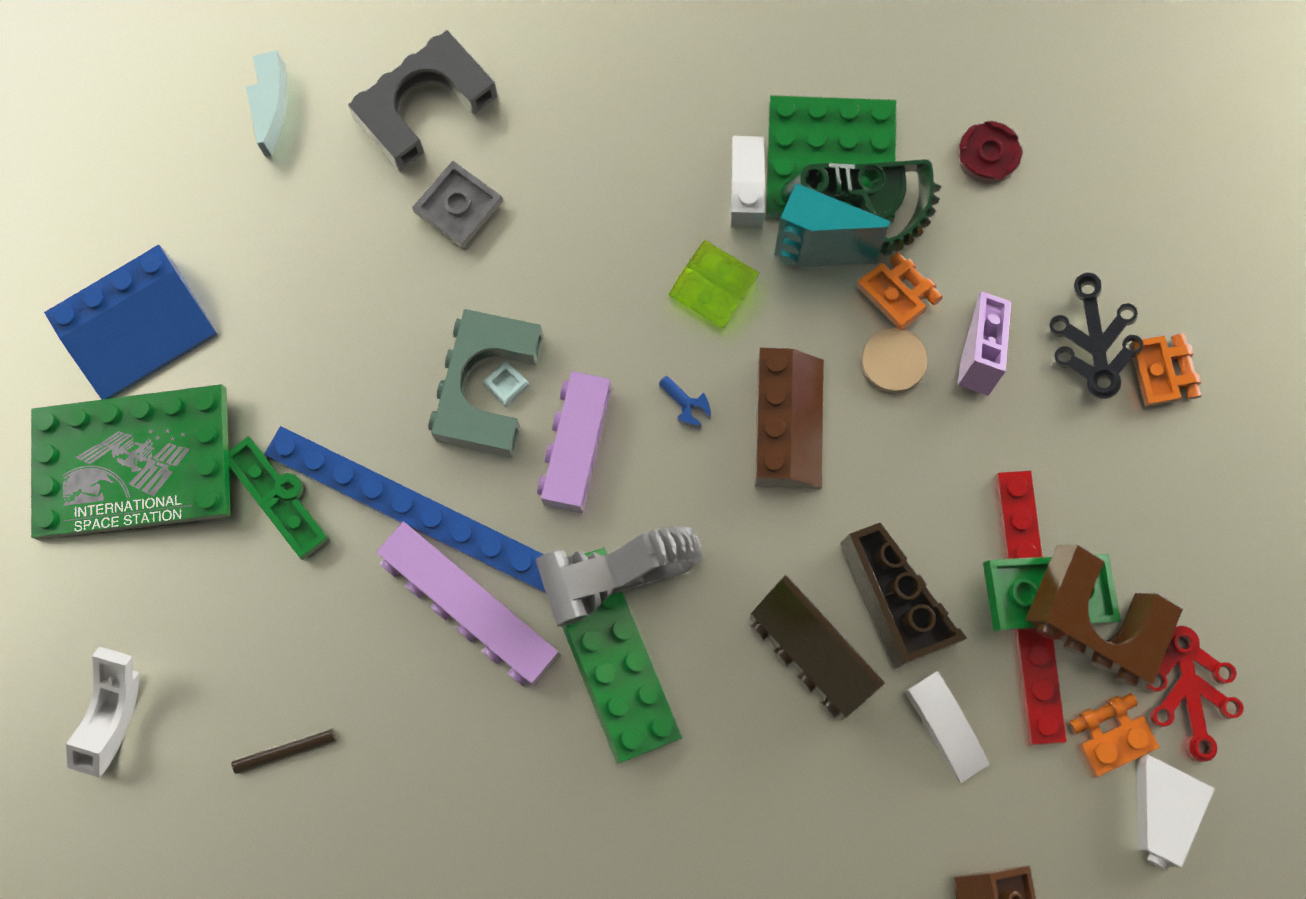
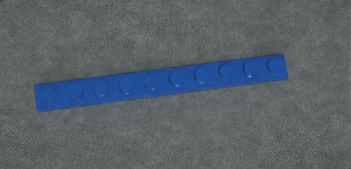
M282 426L279 427L264 453L267 458L399 523L404 521L412 529L546 594L535 561L544 554Z

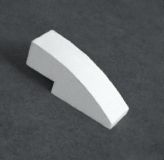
M938 671L905 691L908 699L921 717L922 725L959 783H962L990 765L969 722Z

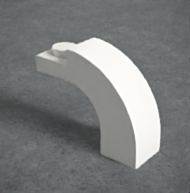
M99 647L92 655L93 692L89 707L81 724L66 743L67 768L99 778L111 763L125 736L137 699L140 672L132 670V656Z

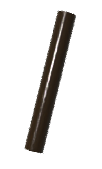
M331 728L233 760L231 762L232 769L235 774L336 742L334 729Z

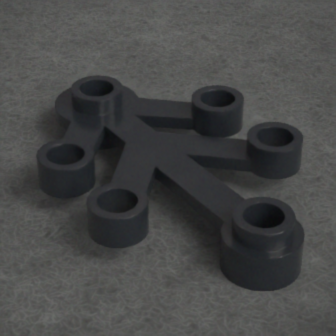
M1083 273L1076 278L1074 291L1076 296L1084 303L1089 336L1070 324L1068 318L1063 315L1054 316L1050 320L1049 326L1054 336H1064L1092 354L1094 367L1076 357L1073 349L1068 346H1062L1056 350L1055 362L1059 367H1069L1086 378L1087 388L1093 396L1100 399H1108L1115 396L1120 390L1121 377L1119 374L1132 357L1141 354L1143 341L1137 335L1127 336L1123 340L1122 350L1109 365L1106 352L1124 328L1136 322L1138 312L1134 305L1129 303L1122 304L1117 310V316L1103 333L1097 298L1102 290L1101 280L1093 273ZM1085 285H1091L1094 287V291L1090 294H1085L1082 292V288ZM1124 310H1130L1134 315L1130 319H1124L1121 317V313ZM1056 322H1064L1066 324L1065 329L1061 331L1055 330L1053 326ZM1130 341H1135L1139 344V348L1131 351L1127 349L1126 345ZM1061 353H1069L1071 359L1067 362L1060 361L1058 357ZM1106 378L1111 384L1107 388H1101L1097 384L1098 381Z

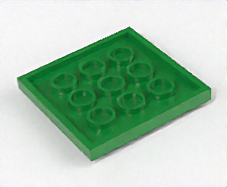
M770 95L766 218L781 217L786 206L781 197L783 185L808 165L821 163L856 165L896 162V100ZM862 176L863 184L867 188H871L870 180L866 176ZM844 201V203H847V204L853 206V204H852L851 202H849V201ZM895 213L886 220H889L890 223H893L895 219Z

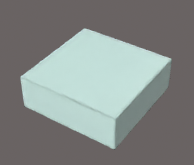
M507 360L482 381L484 386L505 407L530 386L529 382Z

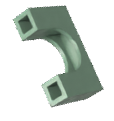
M464 309L462 318H457L454 325L453 337L456 338L454 349H449L446 355L445 368H448L446 379L439 382L437 399H440L437 411H432L430 415L428 429L431 430V434L436 442L513 458L520 431L518 419L485 412L473 407L465 399L464 385L470 371L476 365L488 359L503 358L536 365L543 339L542 327L535 323Z

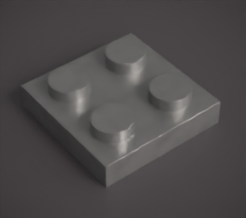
M452 160L412 209L415 214L464 249L501 205L503 198Z

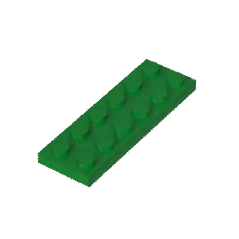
M604 547L585 553L587 558L592 553H598L600 556L607 555ZM623 592L611 594L585 620L562 626L617 765L682 738Z

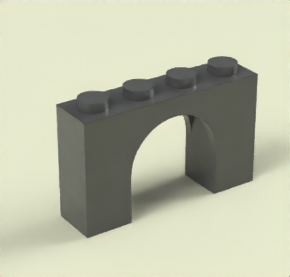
M448 30L441 35L432 37L424 48L416 54L407 56L400 66L392 72L383 74L375 85L367 91L358 93L352 102L348 104L355 121L399 171H402L425 153L420 139L399 116L400 104L406 94L412 89L424 84L445 86L461 100L473 115L498 97L495 82Z

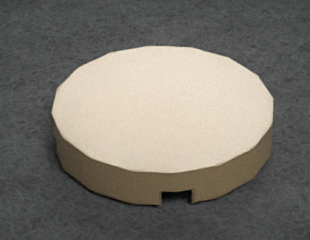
M898 328L884 329L873 335L865 345L861 358L863 374L867 380L869 379L878 390L891 394L907 392L917 385L923 378L928 363L926 348L920 339L907 330L900 331Z

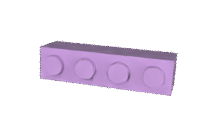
M571 371L569 381H563L560 400H564L562 412L555 413L552 431L557 433L554 444H548L545 454V463H549L547 474L540 476L537 494L541 495L544 506L583 513L612 389L610 379Z

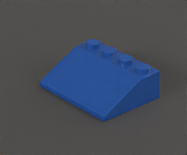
M159 244L44 312L58 338L101 400L115 397L218 335L175 263Z

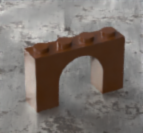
M1057 545L1025 620L1036 626V632L1041 636L1052 640L1058 639L1064 643L1063 648L1065 650L1090 658L1092 666L1116 673V679L1121 683L1136 687L1138 683L1153 685L1183 609L1157 593H1135L1121 628L1111 639L1105 641L1096 633L1089 617V599L1104 560L1079 545Z

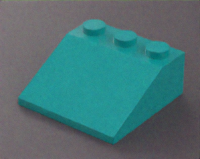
M796 183L780 217L774 255L778 256L783 263L791 266L796 264L803 267L875 264L890 221Z

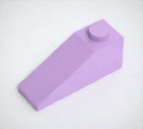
M983 291L978 295L960 360L958 386L989 396L1006 372L1011 312L1010 301Z

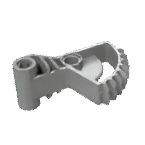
M678 526L643 533L614 552L600 556L598 553H592L587 558L583 552L579 551L569 556L566 555L565 550H557L544 554L535 561L557 626L561 627L585 620L611 594L688 572L693 566L699 565L703 554L700 541L696 537L694 530Z

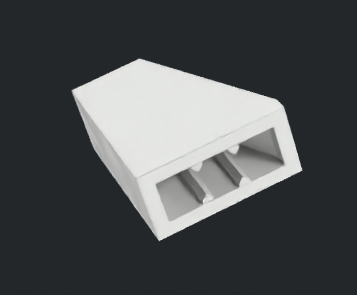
M1150 755L1141 756L1136 762L1138 850L1148 855L1146 861L1161 869L1167 870L1169 866L1182 867L1215 788Z

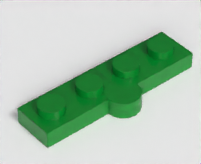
M249 436L228 451L229 467L301 560L307 558L330 540L300 502L299 498L303 494L304 485L295 474L284 473L280 475Z

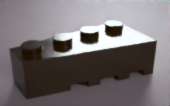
M881 522L850 533L840 543L894 669L952 647L967 639L960 628L957 629L947 616L949 613L941 602L938 604L926 588L927 584L920 574L917 575L906 561L908 558Z

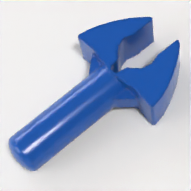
M664 376L659 381V386L682 407V413L677 417L678 422L689 427L701 428L702 424L692 416L691 408L701 410L709 420L711 419L709 402L704 393L699 398H690L669 376Z

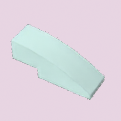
M277 50L253 56L258 84L246 86L256 141L265 157L272 155L284 123L287 105L285 64Z

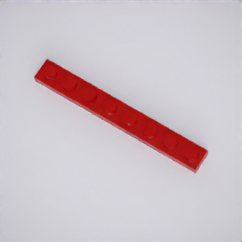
M1031 470L997 473L995 478L1005 558L1043 557ZM1037 629L1015 630L1029 745L1065 743L1067 740L1054 641L1036 632Z

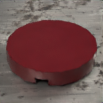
M985 121L984 124H975L969 127L960 140L957 150L959 164L964 172L975 181L986 184L1000 183L1010 178L1020 164L1023 150L1018 141L1019 137L1014 130L1003 123Z

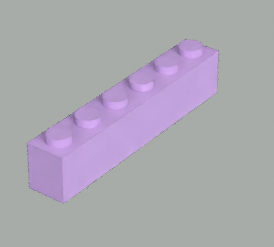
M404 521L376 551L384 559L380 565L394 577L398 573L402 574L409 580L405 587L419 599L424 594L434 602L430 607L445 621L449 616L455 619L460 624L456 630L470 642L475 637L485 645L482 652L496 664L501 659L511 667L508 674L522 686L528 681L535 687L561 656L553 646Z

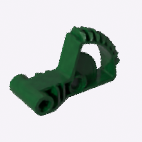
M927 159L856 165L821 163L806 166L786 182L781 189V197L783 202L787 204L797 183L839 201H849L854 207L888 219L899 209L904 200L907 187L906 172L915 171L918 175L919 185L917 206L911 220L897 236L885 237L880 252L883 256H888L892 254L893 250L899 252L904 249V245H911L914 242V237L918 238L923 234L922 228L930 225L931 221L928 217H932L936 212L932 206L936 205L940 200L933 193L940 191L942 186L934 183L933 166ZM862 176H866L870 180L871 188H867L863 184Z

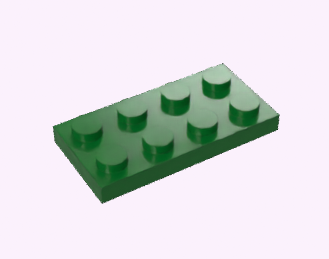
M1096 554L1095 556L1104 560V564L1089 599L1091 624L1100 625L1121 622L1109 554ZM1052 557L996 559L983 562L993 632L1037 629L1036 626L1025 619Z

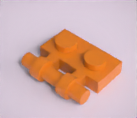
M897 252L889 260L895 267L893 270H890L882 262L858 281L857 287L902 331L926 312V305L921 299L926 298L935 306L942 300L943 296L936 290V284L930 278L925 279L916 270L917 266L910 259H905ZM907 279L915 288L910 290L901 280Z
M1184 333L1171 337L1174 347L1170 348L1167 346L1165 335L1142 339L1143 350L1141 354L1132 357L1145 407L1178 402L1182 398L1179 388H1185L1188 400L1201 397L1199 384H1201L1200 375L1195 373L1191 357L1194 355L1192 346L1187 345ZM1132 341L1129 344L1130 350H1137L1139 344ZM1172 360L1178 361L1181 375H1175Z
M1132 693L1121 698L1119 696L1107 700L1106 705L1093 711L1087 709L1079 713L1078 718L1069 722L1070 729L1075 735L1086 730L1090 740L1078 746L1094 777H1099L1160 748L1144 715L1130 720L1127 710L1138 706L1137 700ZM1113 717L1118 726L1102 733L1099 724Z

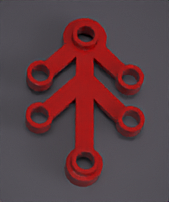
M1176 626L1157 673L1161 681L1158 688L1150 684H1144V686L1150 692L1164 690L1168 684L1167 675L1177 662L1180 677L1160 706L1151 710L1150 720L1157 727L1171 725L1175 718L1174 711L1185 697L1192 736L1185 743L1186 754L1195 762H1207L1216 756L1217 743L1207 733L1200 696L1217 707L1220 714L1227 719L1240 717L1244 711V706L1238 698L1226 697L1199 677L1195 672L1193 661L1211 672L1213 679L1219 684L1231 683L1235 680L1237 672L1231 663H1220L1201 649L1199 637L1194 630L1186 626ZM1179 637H1184L1188 641L1186 649L1179 646ZM1221 667L1228 670V679H1223L1220 676L1219 670ZM1228 702H1232L1235 705L1236 712L1234 714H1230L1227 711L1226 705ZM1159 710H1163L1167 714L1165 723L1160 722L1157 718ZM1201 741H1205L1208 744L1209 750L1206 754L1199 750V743Z

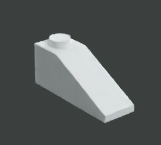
M733 136L731 227L762 228L765 211L764 137Z

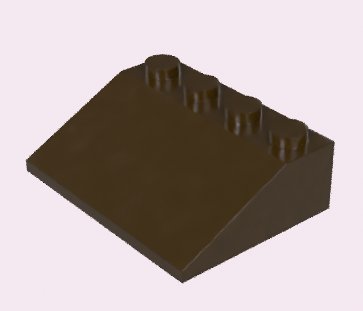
M787 575L774 586L750 614L749 618L753 622L750 627L754 633L763 641L766 638L771 641L776 647L773 651L775 656L786 667L791 664L800 673L796 677L808 692L811 693L815 690L823 699L820 705L833 719L837 716L842 721L846 719L885 684L884 680Z

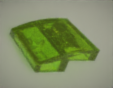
M704 240L683 269L668 295L724 329L740 302L746 298L760 272L709 241Z

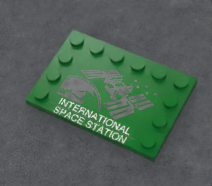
M222 384L31 409V538L40 540L231 516L227 389Z

